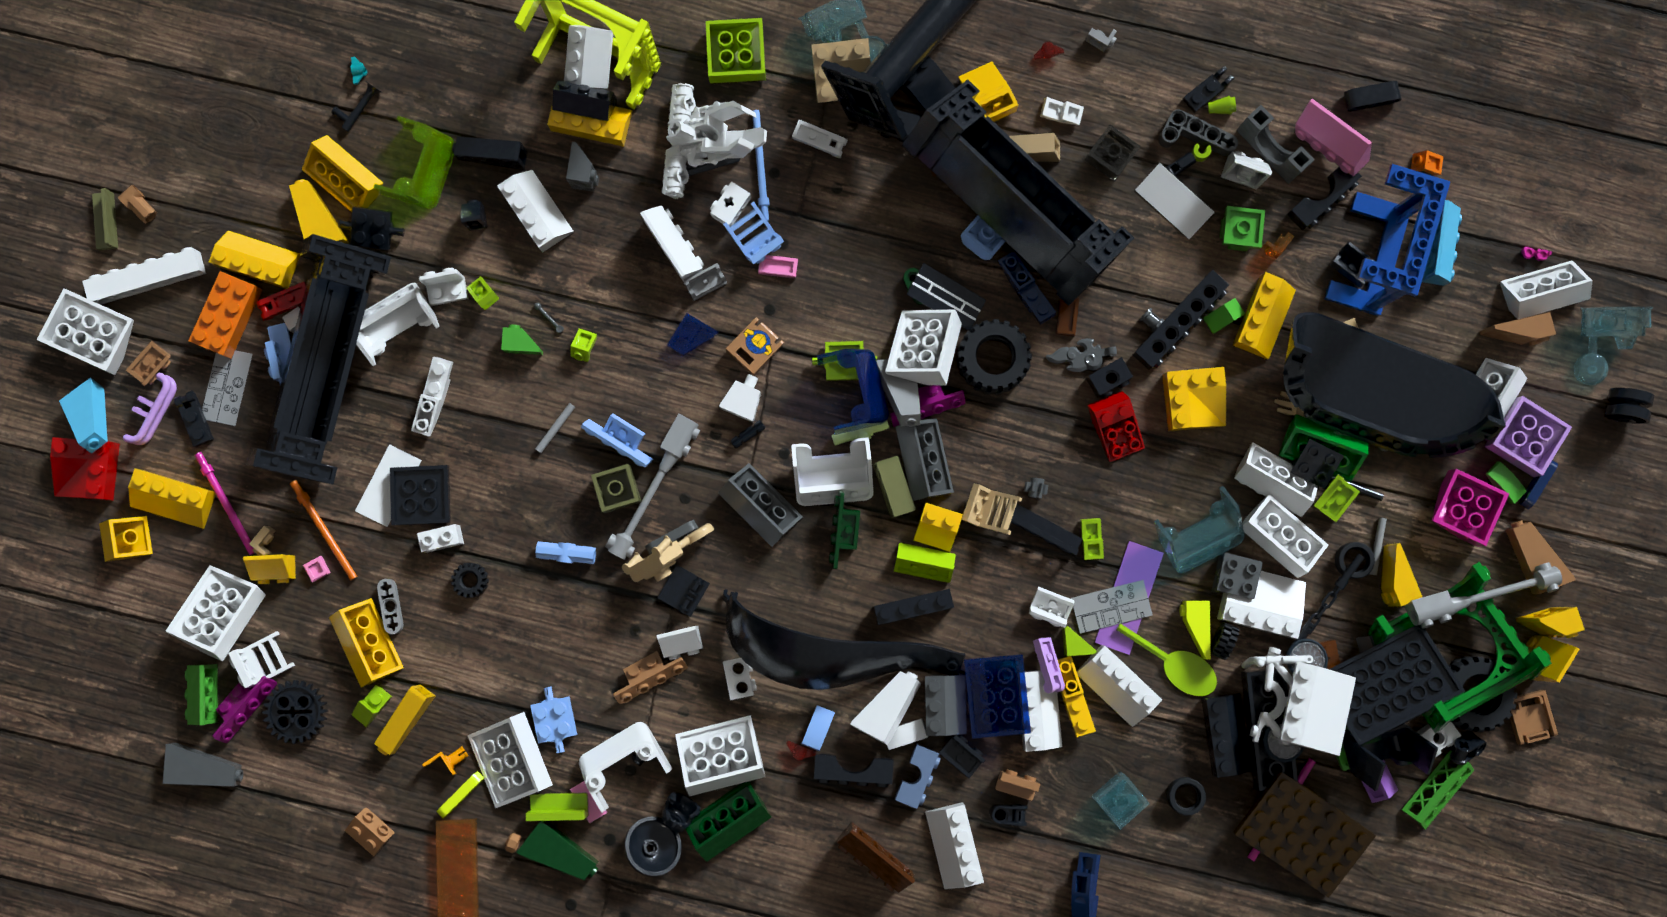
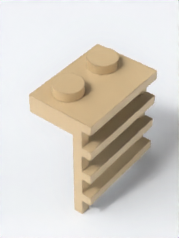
M974 483L962 520L977 527L1010 535L1011 531L1008 528L1017 501L1021 502L1022 498L993 491Z

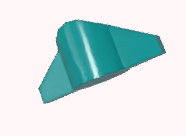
M351 57L353 84L358 85L362 77L366 76L368 72L363 63L356 57Z

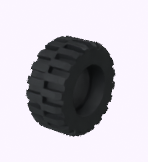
M993 319L989 322L985 320L979 325H974L965 334L957 352V366L960 368L961 376L966 379L965 382L968 385H972L974 390L983 391L984 394L988 395L990 393L998 395L1012 390L1026 376L1031 366V346L1026 341V335L1024 333L1021 334L1018 331L1020 328L1016 325L1013 327L1009 325L1010 322H999V319ZM988 340L1000 341L1011 351V365L1001 374L992 375L986 373L977 363V350L981 344Z
M1467 656L1451 661L1449 667L1463 687L1465 681L1474 675L1486 680L1493 672L1496 663L1489 658ZM1503 667L1499 668L1500 673L1504 672ZM1511 688L1489 700L1486 706L1479 712L1469 711L1451 722L1455 727L1469 731L1484 732L1495 730V727H1501L1505 724L1504 719L1509 720L1512 716L1510 711L1516 708V704L1513 702L1514 698L1517 699V693Z

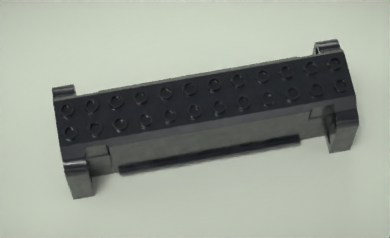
M967 79L925 111L902 147L913 158L918 157L967 206L1058 291L1056 295L1069 306L1104 272L1131 243L1134 237L1123 226L1114 233L1100 219L1095 222L1096 219L996 123L988 116H984L987 112L974 100L980 90Z
M312 234L304 239L300 257L311 260L314 264L310 279L307 280L268 431L269 438L266 450L250 448L246 465L322 483L334 484L338 467L321 463L327 441H332L369 296L368 293H365L368 277L377 278L387 274L391 257Z

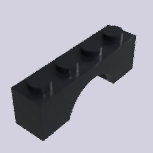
M1338 167L1327 177L1330 185L1327 198L1314 201L1305 197L1287 213L1288 217L1301 230H1304L1306 227L1311 229L1318 222L1316 218L1320 214L1324 217L1332 209L1330 207L1332 203L1338 204L1346 197L1343 194L1347 190L1351 192L1359 185L1357 181L1362 176L1359 173L1352 176L1349 173L1343 172Z
M945 589L873 607L877 624L881 625L954 608L950 589Z
M816 753L814 779H818L819 783H829V780H837V784L848 785L849 781L857 782L859 786H868V783H876L877 787H888V784H892L894 760L873 758L870 765L864 770L851 772L840 766L835 755Z

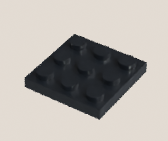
M449 465L390 468L391 525L451 523Z

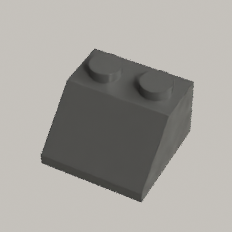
M572 142L566 180L573 189L594 192L595 186H598L599 175H597V171L578 144Z

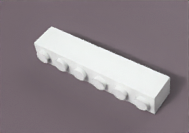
M192 247L183 248L179 253H166L162 255V258H150L138 265L129 264L121 270L112 269L104 275L89 276V279L82 281L86 297L102 305L206 274L201 253Z

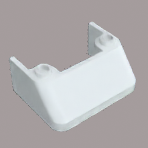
M410 283L365 310L356 345L372 366L376 365L374 356L381 355L385 351L386 341L416 323L420 326H429L433 323L436 328L440 327L434 311L418 285Z
M643 722L631 725L586 752L579 759V766L586 787L601 813L609 808L600 792L606 782L601 772L602 770L634 751L643 761H649L657 757L666 774L673 769L649 727Z

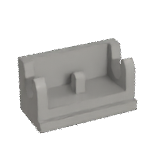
M718 263L684 280V283L695 301L726 285L727 281Z

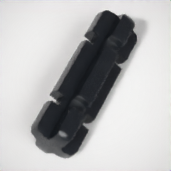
M758 420L754 423V426L748 427L738 437L732 438L730 441L734 448L740 447L743 442L745 443L756 436L757 432L763 431L765 425L761 420Z

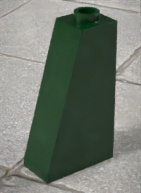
M540 821L516 852L521 856L585 880L588 876L592 878L599 869L596 867L599 862L597 859L548 821Z

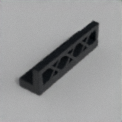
M1016 504L1010 523L1072 556L1077 555L1078 547L1083 540L1082 538Z

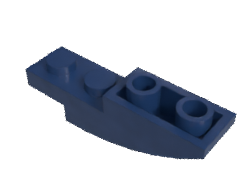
M1015 251L998 260L1000 267L1029 313L1033 314L1040 325L1056 315V311L1036 285L1035 279Z
M1079 852L1077 871H1073L1072 917H1096L1099 896H1096V887L1101 855Z

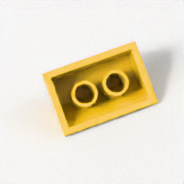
M1551 607L1515 618L1519 624L1540 635H1549V638L1556 636L1557 638H1571L1578 636V632L1585 630L1577 607Z

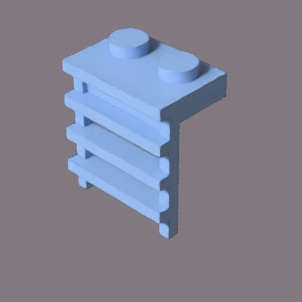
M752 202L751 205L754 210L731 227L727 222L723 225L747 260L752 264H758L766 258L768 253L777 251L781 247L780 244L784 241L780 235L775 233L755 202ZM758 214L759 220L736 236L733 231ZM761 224H765L767 228L742 245L741 239Z

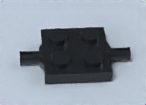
M355 206L352 209L351 221H339V228L350 229L351 245L389 250L392 236H404L405 234L403 233L405 232L404 228H394L392 211Z

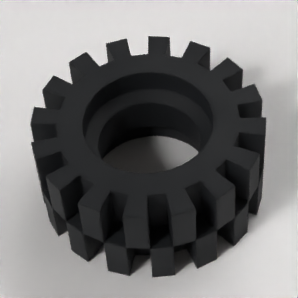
M464 563L453 571L454 575L451 576V579H453L451 585L454 586V591L460 596L466 598L478 597L488 587L487 582H489V579H487V572L478 564ZM467 573H473L477 577V583L472 588L466 587L463 583V577Z
M1226 622L1221 623L1210 645L1211 654L1226 660L1236 645L1235 642L1239 636V628Z

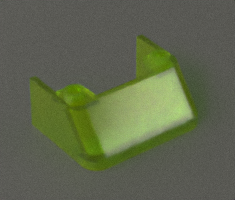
M397 116L399 123L404 128L413 130L414 139L424 144L413 179L407 177L399 178L395 182L393 189L374 184V188L381 195L427 209L434 208L438 204L454 156L452 146L455 141L450 136L424 123Z

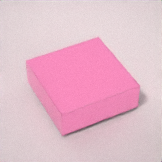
M322 556L303 565L311 582H315L331 573Z

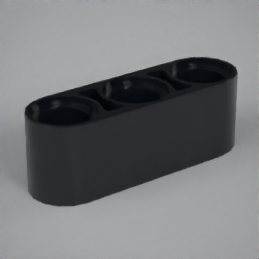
M1398 81L1354 88L1344 92L1348 112L1394 104L1402 100Z

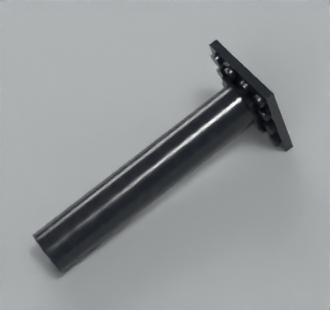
M926 0L863 72H858L850 67L846 68L825 60L821 68L848 120L903 139L907 133L903 127V122L897 114V109L893 106L890 99L977 0Z

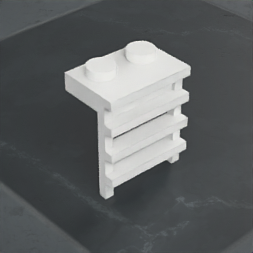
M278 631L243 649H236L228 653L231 666L234 669L236 668L238 672V681L245 688L254 687L262 676H266L253 649L257 646L271 672L266 677L272 678L295 666L293 662L287 665L274 637L280 635ZM266 641H269L282 668L276 670L264 645Z

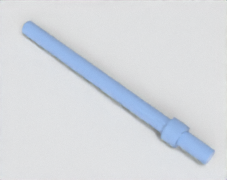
M753 110L756 113V117L752 116L753 128L761 127L760 111ZM763 146L755 148L760 197L758 198V207L761 208V213L769 221L768 207L770 203L767 197Z

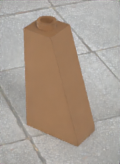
M1520 520L1512 523L1511 528L1506 529L1526 580L1533 578L1535 567L1548 562L1551 564V567L1555 566L1561 572L1562 584L1558 585V587L1576 580L1531 522L1523 523ZM1536 586L1529 587L1532 594L1547 592L1546 589L1540 590Z

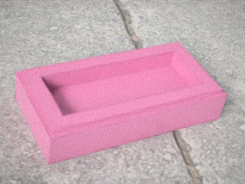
M766 255V258L759 263L758 274L796 278L798 259Z
M585 781L570 789L572 793L588 794L589 816L587 820L589 823L607 813L606 810L601 813L587 789Z

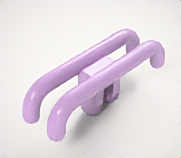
M163 373L156 374V378L162 382V388L155 402L142 396L138 397L137 400L148 405L151 409L148 413L139 407L133 406L132 411L146 418L135 436L128 434L123 436L125 442L144 445L151 440L175 396L177 385L173 378Z

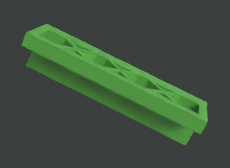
M1451 750L1402 809L1404 813L1416 820L1419 826L1425 830L1474 771L1469 762L1464 765H1458L1456 768L1448 769V762L1451 760ZM1440 774H1446V781L1436 784L1435 778ZM1434 789L1432 798L1424 799L1423 793L1425 790ZM1415 804H1421L1422 810L1418 815L1410 811Z

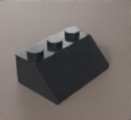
M558 81L553 89L552 110L608 121L617 104L614 92L603 88L596 89L588 85Z

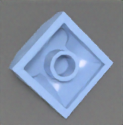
M979 216L961 234L962 243L983 260H990L1006 242Z

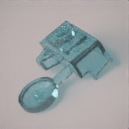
M833 0L798 18L802 21L808 37L813 36L815 42L822 40L823 43L842 41L841 30L855 24L861 38H868L871 62L886 46V43L881 38L868 36L862 22L867 18L861 0Z
M1614 306L1580 308L1582 310L1581 336H1589L1588 354L1582 355L1575 362L1574 375L1577 380L1586 385H1596L1604 381L1608 375L1609 367L1605 358L1597 354V336H1614L1618 349H1632L1637 336H1645L1646 328L1652 327L1651 309L1653 307Z

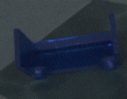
M842 349L817 355V365L838 361L839 365L843 368L856 367L864 404L857 405L852 409L851 423L834 426V435L880 425L887 421L889 412L876 358L871 350Z

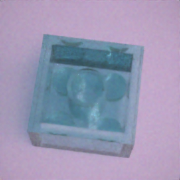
M1121 771L1091 796L1120 830L1150 804Z

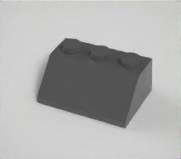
M965 675L925 676L926 736L967 734Z

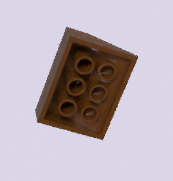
M853 822L848 825L837 839L838 848L845 854L851 853L854 856L853 860L858 865L868 867L870 869L868 872L874 878L878 879L880 877L884 880V886L890 891L896 890L899 893L914 883L915 878L912 870Z

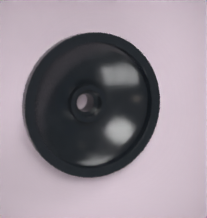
M651 816L638 820L630 827L625 837L624 851L628 862L637 872L646 876L656 877L668 873L676 866L681 856L682 843L679 833L668 829L665 823H663L662 818ZM647 846L651 847V852L647 851Z

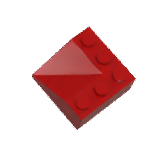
M52 437L50 460L54 496L113 501L120 444L108 441L96 451L90 453L80 446L76 439Z

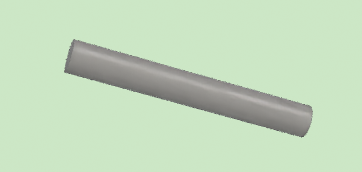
M571 403L567 405L535 448L537 451L543 452L575 409V406Z
M1379 518L1373 548L1375 564L1370 575L1377 576L1387 521L1385 518Z

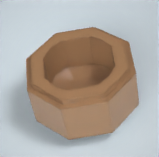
M512 833L506 841L505 850L515 853L522 836Z

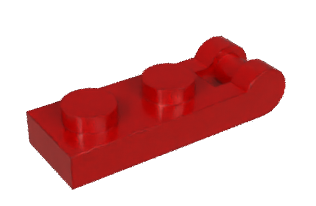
M301 282L257 301L256 304L258 309H261L263 321L270 320L274 316L300 306L306 282ZM269 304H272L273 309L269 310Z

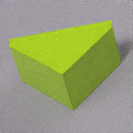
M1069 626L1062 628L1065 656L1091 655L1097 652Z

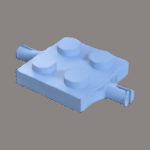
M543 688L546 700L530 705L538 743L555 742L556 753L565 752L562 740L577 735L570 697L553 698L552 688Z

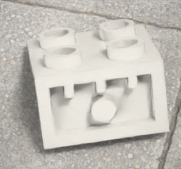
M445 268L440 273L426 272L424 276L419 277V281L427 288L430 306L469 299L465 277L458 270H454V268Z

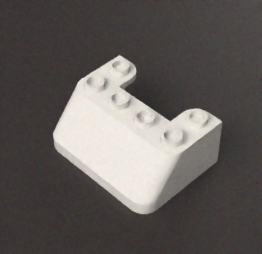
M869 437L853 440L850 443V453L812 456L811 447L807 444H792L798 504L802 506L833 504L834 497L838 495L839 490L844 492V502L865 501L872 498L873 478Z

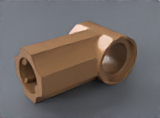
M134 185L129 186L118 196V199L145 224L156 217L157 212L144 199L145 196Z

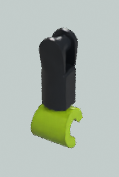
M1197 143L1193 147L1192 153L1188 152L1165 168L1174 176H1177L1195 164L1196 161H1205L1211 153V146H1207L1204 153L1201 154L1198 151L1199 144ZM1173 166H1175L1178 169V171L1175 173L1172 170Z

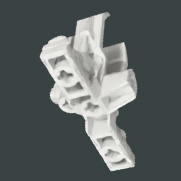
M686 83L674 84L671 90L672 96L668 122L669 135L666 136L672 147L665 152L666 159L664 162L662 193L674 199L684 196V184L689 179V174L686 170L687 161L693 167L706 163L716 165L718 161L727 158H744L752 149L763 146L766 143L767 137L765 129L758 127L742 131H727L728 126L723 122L744 113L756 117L755 112L735 101L723 103L715 101L710 106L695 107L696 104L693 98L694 87Z

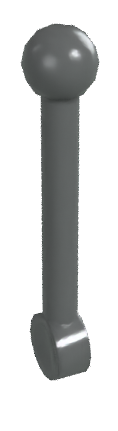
M540 303L534 304V308L539 310L556 327L558 333L564 331L563 326L558 325L541 308Z

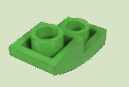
M1499 461L1486 473L1494 487L1509 493L1507 501L1511 504H1515L1527 492L1516 476Z

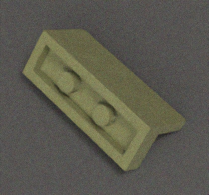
M103 188L101 193L92 194L96 249L99 251L118 249L114 193Z
M898 456L874 463L873 467L890 518L893 519L915 511Z

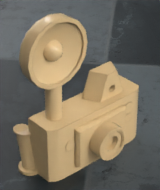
M707 523L686 535L679 542L677 540L672 542L668 536H664V540L657 547L652 548V554L642 559L639 553L635 552L634 557L627 564L622 565L624 573L630 575L634 582L642 579L648 580L653 576L658 582L672 573L669 567L676 563L675 560L683 555L682 549L712 532L714 528L710 523Z

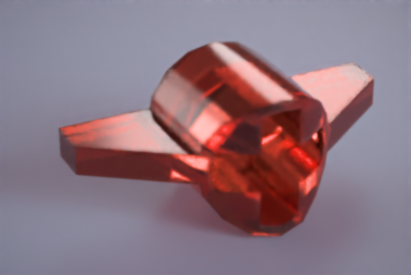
M1045 42L1034 55V59L1052 58L1056 55L1064 54V49L1051 42Z
M787 740L786 744L797 760L815 756L816 751Z

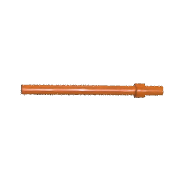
M297 480L291 482L290 485L297 495L298 502L305 507L351 581L356 579L358 576L311 504V498L307 492L303 491Z

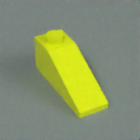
M1182 601L1179 609L1180 616H1183V622L1203 659H1211L1210 601Z

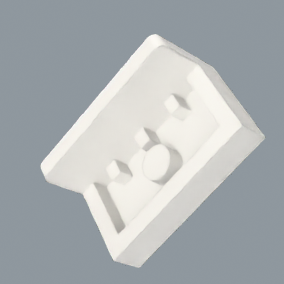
M1038 587L1031 602L1029 614L1035 619H1043L1050 622L1053 626L1065 628L1074 605V600Z

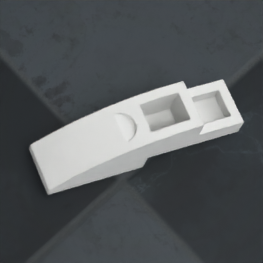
M433 357L411 431L431 436L448 391L453 362Z

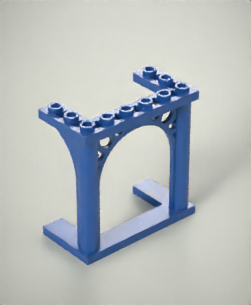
M1391 164L1384 185L1413 193L1401 203L1396 204L1356 192L1350 211L1386 222L1375 261L1364 258L1357 279L1368 282L1366 291L1331 280L1328 284L1324 300L1380 316L1384 306L1404 295L1417 296L1450 181ZM1418 212L1402 269L1395 268L1409 217Z

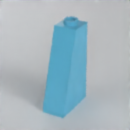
M90 377L59 400L78 444L90 453H93L108 441L104 388Z

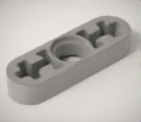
M382 579L377 585L384 629L389 634H398L402 631L404 624L397 585L392 579ZM386 582L388 585L392 586L388 590L389 595H393L394 598L384 599V596H388L387 591L383 590V586H386ZM388 601L395 603V609L392 612H388L385 608ZM397 613V617H393L394 623H398L394 631L393 628L389 627V624H392V618H387V615H395Z

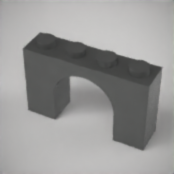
M1260 105L1244 120L1236 131L1289 184L1315 159L1302 146L1295 152H1290L1279 145L1269 131V124L1274 117Z

